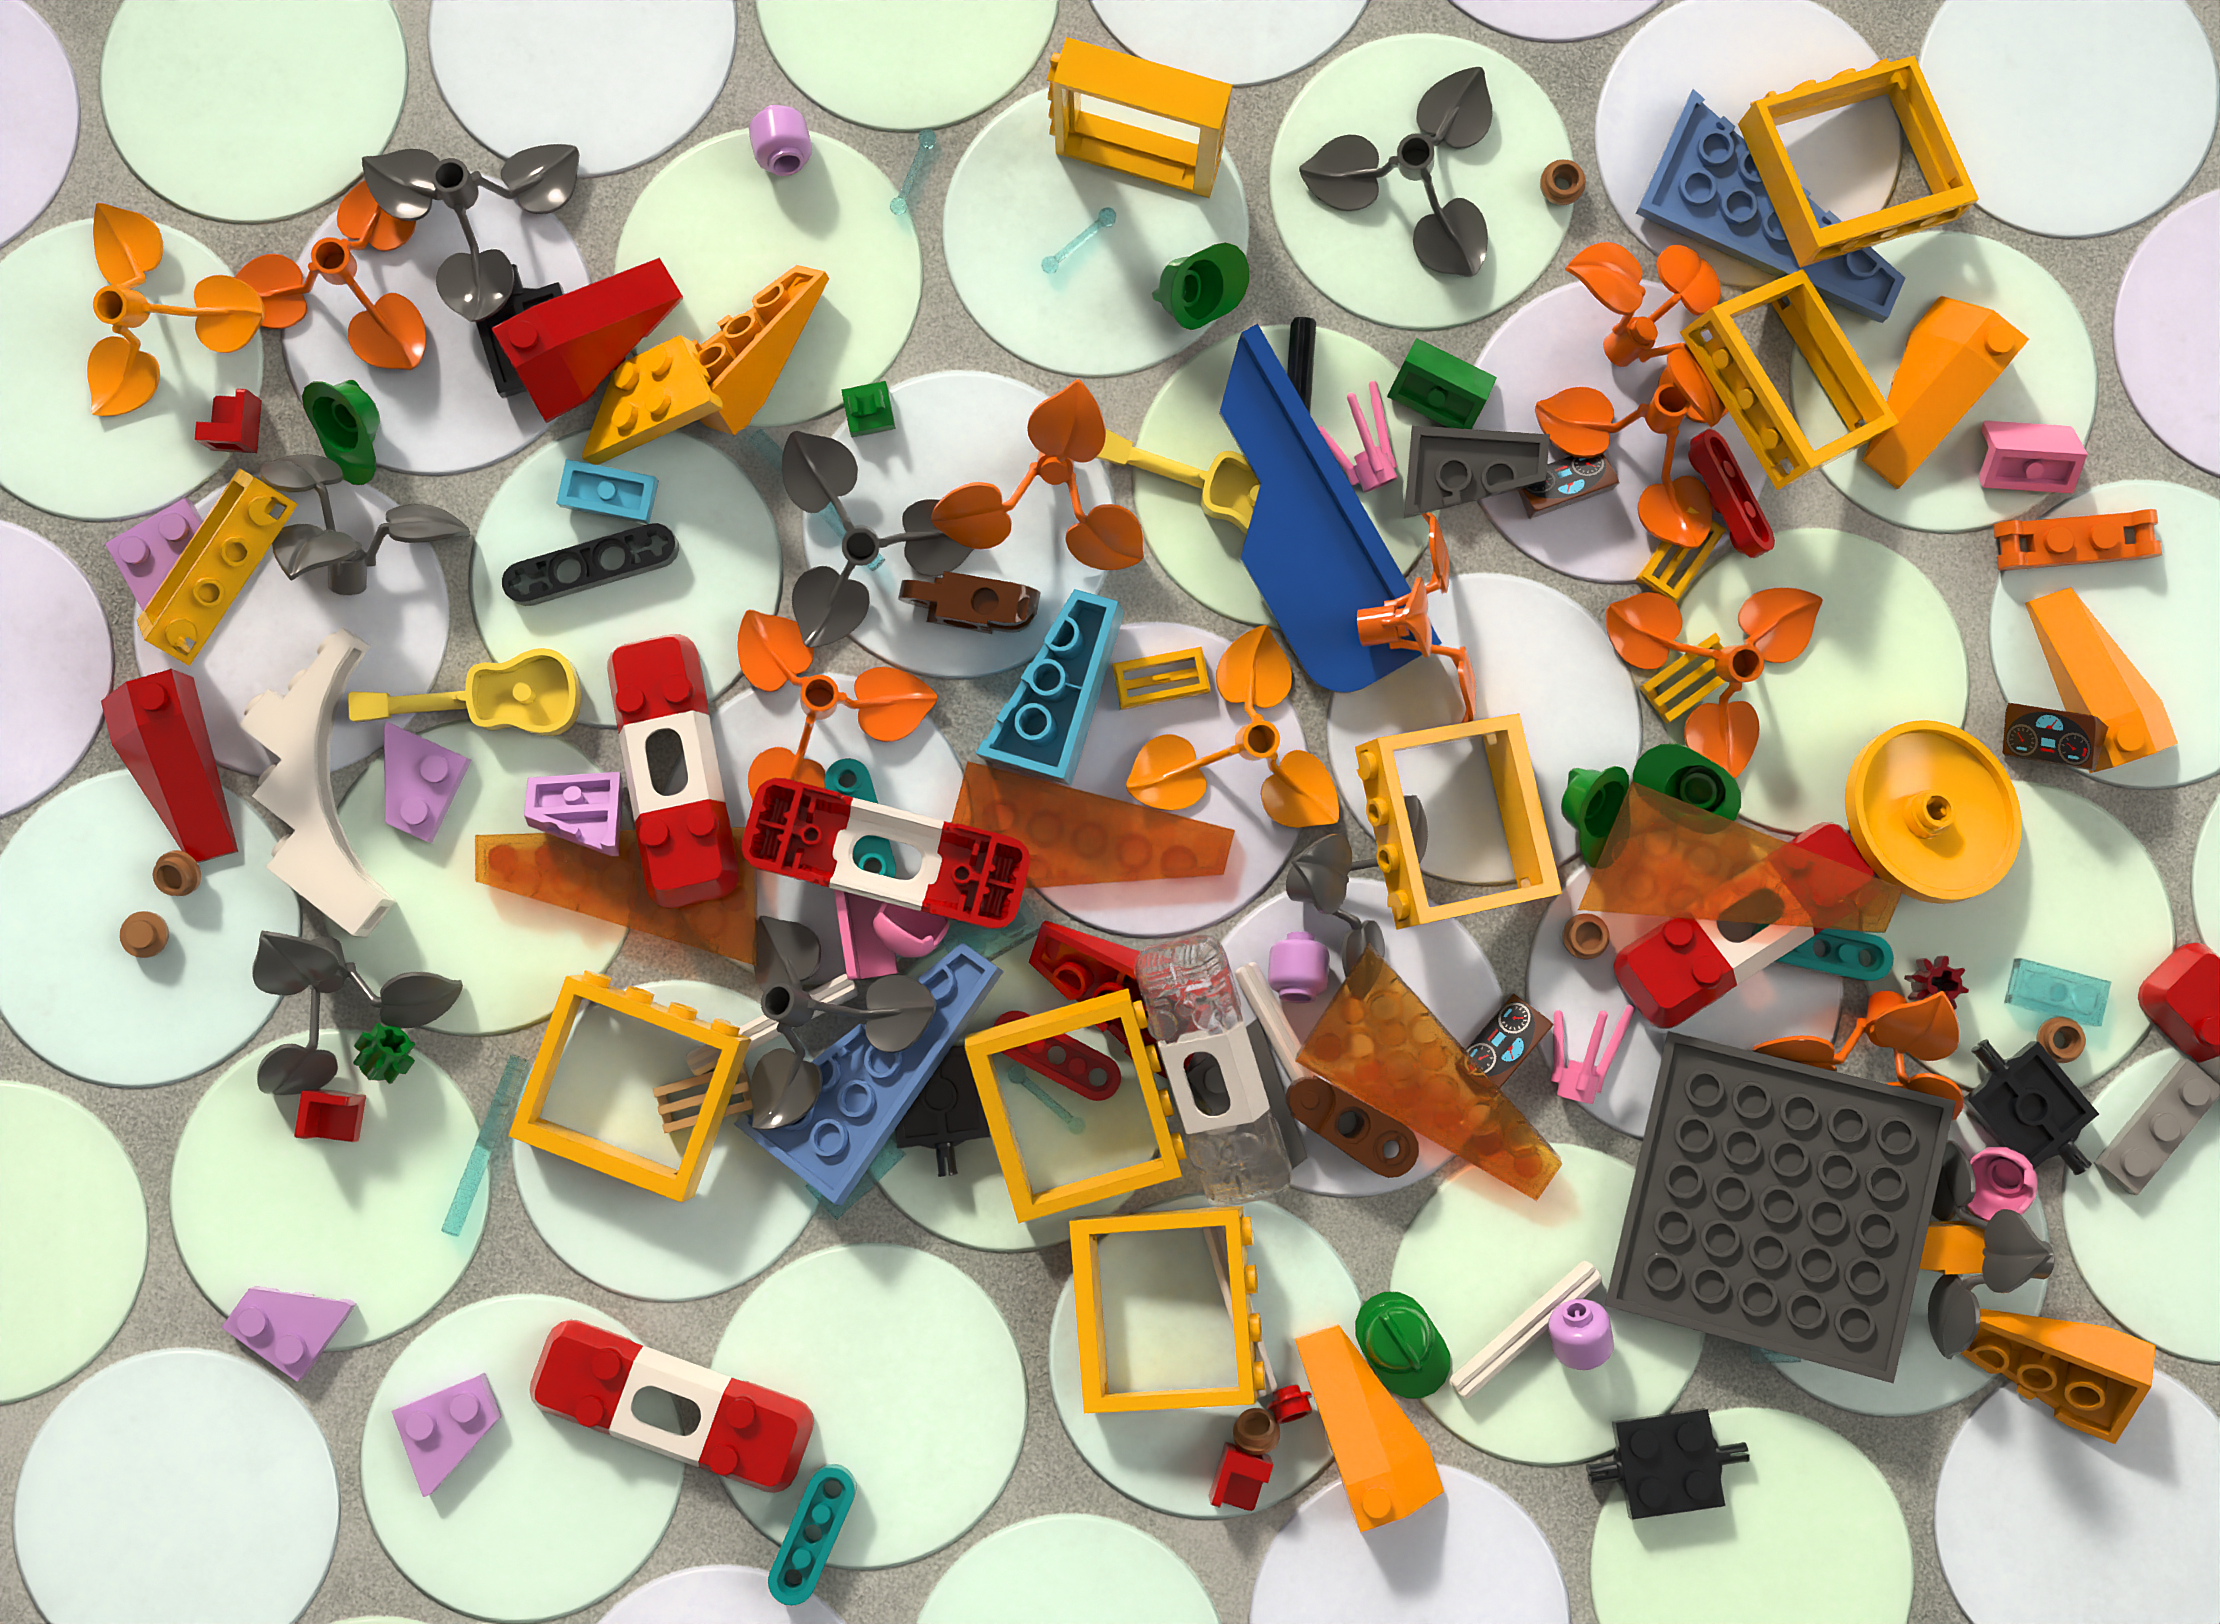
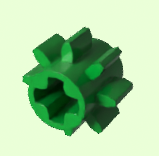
M377 1023L370 1034L363 1032L354 1044V1047L360 1053L353 1061V1064L359 1066L361 1072L368 1080H386L389 1084H392L399 1073L406 1075L414 1064L415 1060L408 1054L415 1046V1042L410 1041L407 1034L400 1027H383L380 1023Z

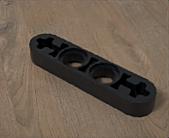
M659 523L643 525L516 562L510 565L504 572L502 588L505 594L517 604L533 606L666 567L677 558L679 542L674 533L665 525ZM654 535H658L663 541H668V544L662 546V555L656 556L651 550L637 553L641 559L640 563L635 562V554L628 544L630 541H634L638 549L648 547L652 544L651 537ZM617 546L622 548L625 553V560L622 566L616 570L604 569L601 564L602 553L609 547ZM568 559L577 560L581 566V573L577 580L572 583L560 582L557 577L558 566ZM546 566V575L553 588L548 589V585L545 582L539 581L529 585L530 593L526 595L519 589H514V585L521 582L520 575L524 573L531 579L545 577L541 568Z

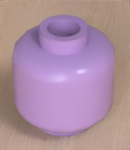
M770 105L755 115L749 124V137L755 160L761 168L779 176L797 173L812 155V142L806 120L799 111L792 107Z
M1307 932L1288 933L1287 939L1276 942L1270 949L1268 982L1270 988L1279 993V999L1283 1001L1302 1004L1311 1003L1316 1000V995L1322 994L1328 988L1329 951L1326 946L1314 941L1315 936Z
M1572 1299L1560 1304L1553 1310L1548 1321L1549 1334L1553 1352L1559 1362L1568 1368L1591 1370L1602 1365L1610 1358L1614 1350V1340L1610 1318L1603 1306L1591 1300Z

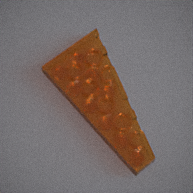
M969 761L966 765L951 822L1020 840L1027 847L1030 854V867L1024 889L1223 876L1235 832L1233 829Z
M1632 781L1578 911L1886 933L1904 888Z
M732 827L740 869V881L737 888L730 895L721 899L674 909L658 906L648 895L636 830L620 831L619 856H609L549 833L475 835L476 882L758 966L757 868L747 862L742 852V839L746 827Z
M1369 942L1297 1052L1295 1062L1537 1201L1562 1166L1561 1157Z

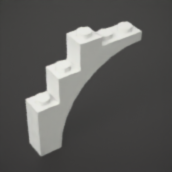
M341 627L337 633H331L322 641L317 650L319 655L310 667L299 671L292 678L288 685L289 692L286 696L267 689L264 694L257 695L245 708V718L238 726L281 759L278 764L275 763L269 766L262 773L258 780L260 787L252 795V797L295 830L292 835L287 834L277 842L271 852L273 858L266 868L352 936L368 937L395 904L396 900L370 876L349 844L336 812L330 782V741L336 711L351 674L370 647L360 637Z

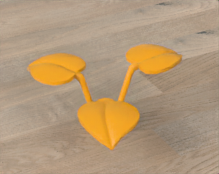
M96 203L93 222L95 255L102 275L111 285L101 288L96 293L93 300V309L99 320L106 324H112V331L123 335L125 338L110 336L97 342L89 355L87 378L92 400L91 413L97 416H117L132 412L146 404L156 392L160 379L157 359L150 353L139 351L141 342L128 327L136 328L141 326L149 318L150 313L197 317L195 331L201 343L210 350L220 353H231L242 349L252 340L265 318V307L260 296L251 286L237 278L226 275L209 276L197 283L194 289V300L197 308L148 303L140 292L131 289L145 283L146 276L144 272L154 270L161 262L163 239L159 228L150 218L141 213L104 203Z
M1267 625L1256 627L1237 638L1224 652L1217 666L1216 684L1221 697L1230 703L1245 702L1244 710L1251 719L1250 724L1243 726L1237 732L1235 745L1196 760L1195 750L1186 739L1173 734L1155 737L1148 741L1137 754L1126 782L1128 793L1144 805L1161 810L1184 809L1196 803L1206 792L1207 782L1199 768L1239 753L1241 757L1249 761L1267 759L1268 768L1274 774L1266 778L1261 786V801L1267 815L1278 824L1286 827L1301 828L1335 824L1339 819L1338 796L1331 776L1323 763L1313 754L1306 751L1293 750L1284 755L1278 766L1276 764V759L1278 758L1276 750L1280 744L1279 732L1272 723L1263 720L1262 715L1257 714L1253 708V704L1260 708H1270L1279 704L1288 695L1292 684V672L1289 661Z

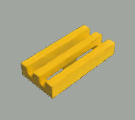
M1689 507L1686 511L1693 514L1699 513L1692 507ZM1712 520L1711 534L1673 589L1666 583L1690 549L1680 546L1661 575L1656 578L1652 573L1672 545L1665 541L1660 542L1635 580L1642 585L1645 583L1651 588L1652 592L1665 595L1676 603L1726 529Z
M1716 632L1697 645V647L1712 650L1723 649L1719 642L1721 639ZM1686 653L1639 688L1667 724L1726 682L1717 675L1669 710L1664 704L1714 668L1715 660L1710 658L1658 696L1653 688L1698 657V655Z
M1202 647L1112 664L1120 710L1210 693ZM1195 660L1196 667L1131 680L1124 679L1123 673ZM1196 677L1199 680V684L1132 697L1127 695L1128 690Z

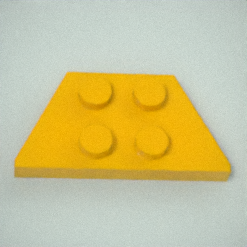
M678 335L624 361L617 370H613L582 452L583 460L593 465H599L723 409L721 398L712 393L707 384L711 378L706 367L700 364V355L693 342Z

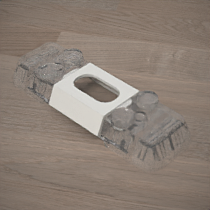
M1193 935L1152 944L1143 948L1137 955L1133 966L1134 975L1148 1016V1031L1155 1038L1189 1146V1161L1196 1168L1202 1190L1208 1202L1215 1207H1226L1282 1195L1291 1183L1292 1168L1277 1119L1273 1118L1241 1014L1239 994L1222 944L1208 935ZM1207 1052L1217 1059L1230 1097L1231 1105L1226 1113L1218 1116H1208L1198 1110L1184 1070V1060L1189 1054Z

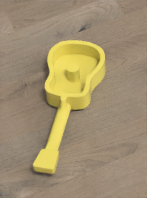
M1106 429L1104 447L1095 458L1123 467L1127 463L1202 489L1201 509L1204 513L1212 518L1227 520L1233 523L1247 535L1260 483L1243 455L1234 451L1220 452L1212 462L1209 470L1203 471L1133 447V442Z
M545 648L523 652L503 663L485 662L472 666L467 673L465 691L403 696L353 691L348 694L349 719L356 723L389 719L392 714L467 709L471 721L485 730L494 731L511 727L540 736H555L570 729L577 720L581 704V688L575 667L559 652Z

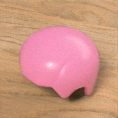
M883 901L878 906L873 917V927L880 941L888 950L905 958L924 957L930 954L938 946L949 929L948 921L945 917Z
M1987 1147L1971 1158L1969 1162L1975 1176L1976 1191L1973 1200L1966 1205L1970 1213L1986 1222H1989L1994 1214L2002 1209L2013 1210L2020 1215L2024 1214L2032 1205L2037 1195L2038 1186L2037 1174L2027 1158L2007 1147Z

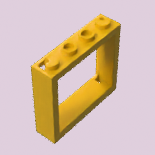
M1066 37L1061 54L1054 52L1051 57V67L1047 76V81L1050 82L1047 99L1051 101L1048 118L1052 119L1049 135L1055 136L1056 154L1210 198L1222 158L1233 85ZM1081 94L1200 128L1199 143L1194 144L1081 111Z
M1915 55L1892 62L1885 58L1870 68L1858 72L1854 68L1846 69L1833 76L1830 80L1816 83L1815 80H1808L1795 86L1791 91L1778 95L1775 91H1770L1763 99L1751 102V107L1738 123L1800 268L1956 221L1979 200ZM1888 94L1933 195L1819 228L1775 126Z
M1804 269L1714 306L1680 331L1681 336L1777 491L1865 445L1899 423ZM1786 295L1792 303L1787 307L1781 299ZM1771 302L1851 432L1814 451L1732 319ZM1709 330L1713 338L1706 342L1701 332ZM1864 419L1866 425L1861 427L1859 421ZM1788 458L1794 468L1789 474L1786 473L1780 463Z
M239 468L136 620L144 640L190 666L298 504ZM276 503L285 507L278 519L269 515ZM186 637L195 642L191 649L185 641Z
M1520 713L1385 736L1355 746L1359 769L1356 770L1362 779L1367 799L1366 815L1368 821L1373 826L1378 847L1376 854L1377 863L1384 873L1388 891L1387 906L1392 908L1396 930L1562 894ZM1482 736L1518 889L1429 908L1393 752Z
M585 970L583 975L566 976L508 1136L681 1203L695 1197L751 1038L738 1034L740 1027L732 1025L729 1021L714 1018L713 1023H709L696 1018L698 1011L684 1004L671 1002L669 1007L653 1002L655 995L647 990L627 986L626 991L613 987L610 985L612 978L604 974H596ZM582 998L722 1050L679 1170L539 1117Z
M1128 988L965 1036L966 1054L1018 1223L1182 1177L1179 1161L1187 1159L1179 1131L1170 1133L1166 1117L1174 1115L1167 1088L1157 1089L1153 1074L1162 1071L1154 1044L1148 1046L1144 1044L1140 1029L1149 1027L1141 1000L1132 1003ZM1121 1017L1161 1158L1033 1194L991 1054Z
M1243 1206L1077 1216L1069 1221L1084 1414L1253 1405L1256 1403L1259 1396L1258 1390H1265L1264 1361H1256L1254 1342L1262 1341L1260 1313H1252L1250 1294L1258 1293L1256 1265H1248L1246 1246L1254 1245V1231L1252 1230L1251 1217H1244ZM1225 1226L1239 1387L1109 1394L1097 1234Z

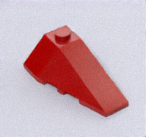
M659 257L532 306L491 329L499 346L545 423H548L587 402L597 391L596 387L613 369L617 370L626 360L625 356L641 339L648 337L683 300V295Z
M169 669L126 681L102 699L101 704L112 746L180 849L192 856L197 863L239 852L194 678L179 671Z
M1046 920L1041 924L1028 962L1068 1000L1082 1002L1128 988L1132 1003L1142 1001L1149 1025L1147 1028L1140 1029L1145 1046L1154 1044L1162 1070L1156 1074L1166 1079L1167 1076L1155 1039L1165 1036L1167 1043L1178 1041L1182 1033L1200 1029L1208 1030L1226 987L1186 966ZM1121 1017L1095 1024L1102 1032L1107 1029L1126 1047L1124 1053L1133 1060ZM1195 1052L1185 1058L1184 1070H1186Z

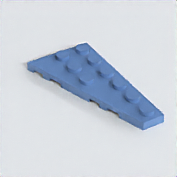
M1692 89L1635 214L1779 278L1804 269L1821 297L1877 322L1883 323L1887 320L1906 278L1872 247L1863 248L1800 268L1745 140L1734 131L1736 127L1725 116H1722L1720 119L1703 103L1705 99ZM1802 186L1819 228L1842 222L1830 210L1827 213L1809 198L1811 193Z
M962 942L918 977V981L931 991L937 1005L936 1013L919 1040L910 1048L897 1053L881 1051L869 1042L865 1031L866 1024L860 1023L812 1061L821 1069L822 1088L816 1104L804 1117L786 1127L771 1130L753 1128V1113L750 1115L745 1114L733 1124L831 1202L842 1206L1004 971Z

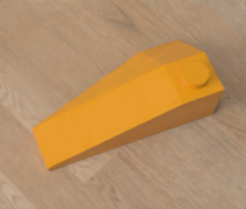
M796 265L753 297V307L734 318L727 315L717 324L721 330L701 345L695 339L691 341L700 355V364L706 367L711 378L707 383L711 392L718 395L723 402V409L698 419L705 426L735 436L740 430L749 425L752 417L765 404L829 280L825 271Z
M1944 296L1937 298L1910 331L1900 366L1895 371L1891 381L1892 387L1886 402L1899 423L1868 443L1862 462L1893 487L1899 489L1999 377L2029 338L1994 310Z
M2071 587L2025 603L2066 712L2096 716L2109 727L2095 771L2088 770L2089 773L2113 768L2178 744L2162 700Z
M1980 1308L1981 1322L1978 1333L1971 1345L1960 1353L1988 1373H2001L2018 1385L2017 1392L2028 1400L2036 1397L2053 1408L2054 1417L2067 1426L2116 1444L2152 1387L2155 1345L2106 1326Z
M1337 1324L1296 1338L1297 1349L1354 1521L1360 1532L1405 1518L1442 1494L1444 1490L1428 1444L1340 1325Z

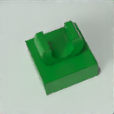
M886 381L841 389L849 432L852 438L896 429Z

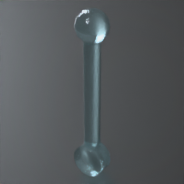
M924 129L919 133L918 140L920 146L898 197L890 202V210L895 215H902L906 212V199L927 150L932 149L936 145V135L931 129Z
M1109 207L1101 209L1097 221L1054 256L1044 257L1041 262L1043 271L1048 274L1056 272L1059 263L1102 227H1112L1116 222V212Z
M1015 1065L1009 1069V1080L1016 1084L1021 1083L1068 1124V1129L1072 1134L1080 1135L1085 1131L1086 1122L1084 1119L1073 1117L1027 1077L1024 1067Z

